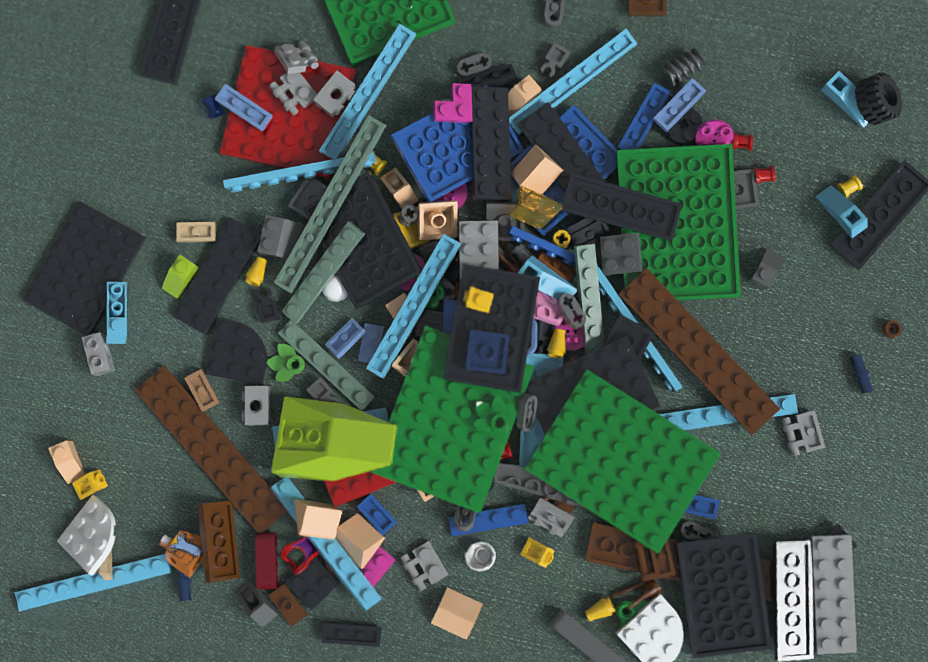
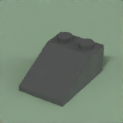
M266 215L257 252L261 256L286 261L306 225ZM321 242L311 258L309 266L315 267L317 264Z

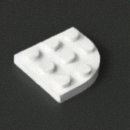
M92 495L57 540L77 563L91 575L96 572L112 549L115 540L113 531L116 525L114 515L97 496Z
M659 593L616 632L642 662H673L680 652L683 642L681 620L676 611Z

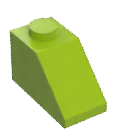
M179 255L170 267L162 289L178 299L199 270V267L182 255Z

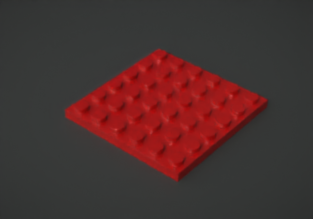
M246 45L235 90L272 114L273 117L263 132H261L230 111L220 154L282 169L332 160L320 153L319 150L348 106L349 100L343 105V111L333 118L316 106L314 101L305 108L298 103L295 106L298 109V113L292 115L290 111H286L282 101L274 96L273 90L270 88V84L273 82L282 86L284 83L280 77L286 73L274 53L275 51ZM317 61V68L313 69L311 66L306 67V72H300L318 94L336 71L353 83L357 71ZM289 90L285 92L289 99L294 98ZM334 92L331 98L338 99L341 93ZM316 174L317 177L331 179L332 175Z

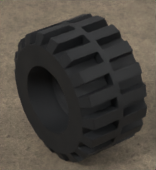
M881 72L857 83L855 89L857 107L869 124L878 125L900 115L902 111L901 94L890 75Z

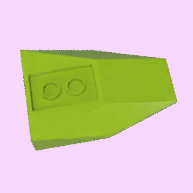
M284 396L271 472L281 478L335 481L389 466L392 462L397 426L346 404Z

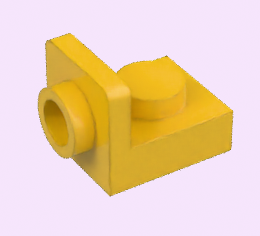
M471 287L470 291L466 290L463 302H467V308L489 313L494 294Z
M100 470L87 473L72 483L80 500L108 486Z
M529 537L520 555L546 568L553 560L554 550Z

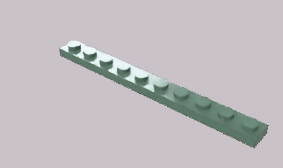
M368 115L274 284L289 293L293 292L387 125Z

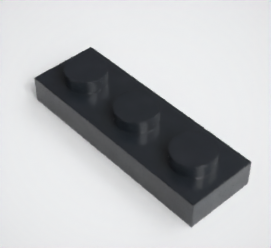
M512 64L457 78L460 84H471V86L479 87L485 85L488 87H499L517 82Z
M323 622L321 643L380 647L382 626Z

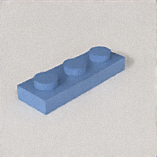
M692 78L653 118V121L667 133L706 93V90Z
M227 84L223 86L215 97V101L261 132H263L273 117L272 114Z

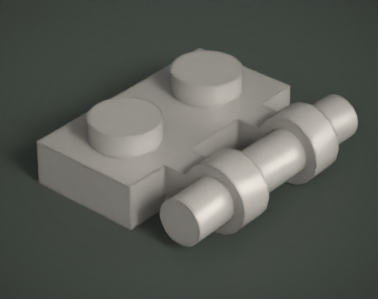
M304 41L298 43L299 48H295L293 44L275 46L274 53L287 74L306 72V67L311 66L313 69L318 67L316 56L311 53V48Z
M286 72L280 77L284 83L282 86H279L276 82L270 84L274 96L282 101L283 107L286 111H290L292 115L298 113V109L295 107L298 103L305 108L313 102L317 95L301 73L287 74ZM289 90L294 98L289 99L285 92Z
M815 410L795 415L797 422L795 424H791L790 417L782 419L784 424L783 431L787 434L789 442L787 445L788 449H791L792 456L800 454L798 449L800 446L804 447L805 453L826 448ZM799 429L802 440L796 441L793 430Z
M540 498L528 519L533 521L537 527L540 525L547 529L551 535H557L562 538L574 517Z
M430 541L412 551L416 557L413 560H410L408 554L401 557L404 569L408 570L413 579L412 583L418 587L419 591L427 588L423 582L425 579L428 578L430 583L434 584L449 575ZM419 563L425 573L419 575L414 565Z

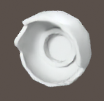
M335 273L322 291L328 300L335 302L342 301L348 296L337 273Z
M483 541L471 544L465 553L466 564L476 571L489 569L496 559L494 548L489 543Z

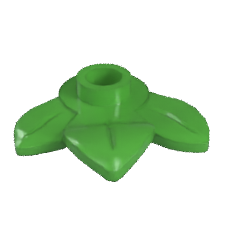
M278 344L279 355L267 360L268 366L277 372L276 381L279 382L289 381L294 374L301 373L305 367L303 358L296 355L295 349L287 344ZM295 361L299 363L297 368L292 367V363Z

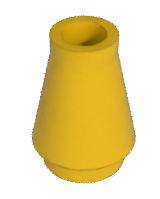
M256 257L254 263L245 274L246 283L256 287L263 283L267 260Z
M554 329L547 348L549 357L561 359L566 354L565 330Z
M603 597L586 610L585 613L591 622L595 619L610 616L616 610L609 597L604 599Z

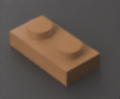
M203 369L184 378L202 412L220 403Z

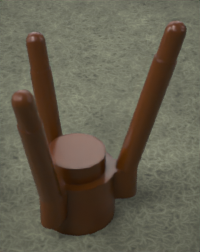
M500 240V243L512 260L509 262L498 251V257L506 264L504 270L519 273L521 264L511 254L505 242Z
M653 579L612 593L611 597H616L643 586L641 588L643 594L628 606V609H631L646 597L649 598L647 602H650L662 590Z

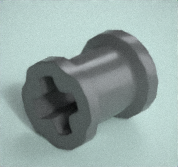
M413 205L403 207L399 216V222L406 227L412 226L418 217V209Z
M524 242L511 251V254L515 255L521 262V267L524 266L531 256H534L527 250Z

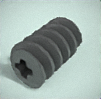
M692 48L691 52L687 51L684 56L680 55L678 60L673 59L671 63L667 62L665 67H663V71L668 81L675 86V79L681 83L682 75L688 79V72L695 75L694 69L696 68L700 72L702 71L701 65L706 66V63L697 48Z

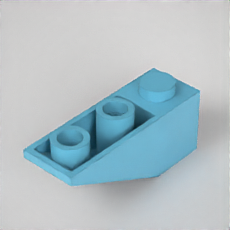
M838 71L821 91L864 128L868 121L863 118L857 107L855 99L856 87Z
M832 185L816 196L818 201L851 238L868 227L866 216L854 203Z
M531 256L519 271V274L541 277L538 290L557 300L565 293L574 296L578 291L575 286L534 256Z
M107 282L106 344H126L127 282Z

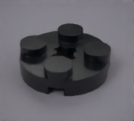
M690 108L678 120L679 122L686 121L688 128L680 129V125L677 122L666 133L668 138L674 143L687 144L696 139L697 129L702 125V117L695 109Z

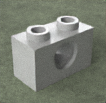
M336 71L313 101L316 106L333 118L343 111L345 102L353 98L356 93V86L348 78ZM334 92L341 93L338 99H333L331 96Z
M99 332L81 337L91 375L99 376L115 371L109 345L106 344V334Z
M245 386V391H242V402H245V410H242V422H245L247 426L271 425V387ZM254 401H259L261 404L258 411H253L251 408Z

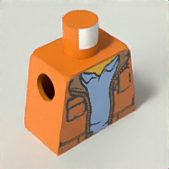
M179 531L174 539L164 535L160 541V546L167 549L166 561L191 578L203 560L201 536Z

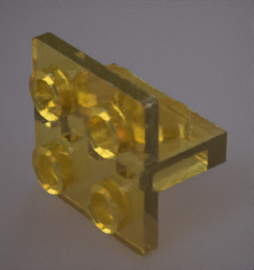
M521 185L517 190L518 205L510 212V216L542 229L562 209V204Z

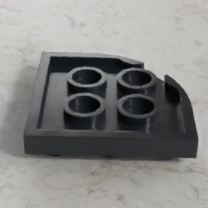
M217 318L206 375L263 385L268 356L265 344L260 336L245 324Z

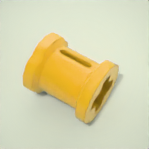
M376 156V163H372L370 168L378 175L386 166L387 161L381 160Z
M852 175L851 179L846 182L838 183L837 189L848 198L849 194L856 190H862L863 186L856 175Z
M559 230L554 234L552 243L565 249L569 245L570 235L565 230ZM560 236H563V239L566 240L563 244L559 243L558 239Z

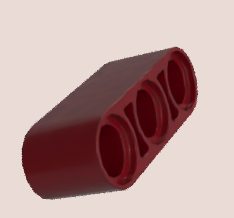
M276 532L256 533L257 589H277L278 558Z

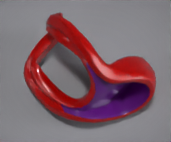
M307 536L287 544L280 551L282 559L290 563L294 574L304 571L310 561L319 553ZM294 548H299L305 555L304 561L297 567L295 562L287 557L288 553Z

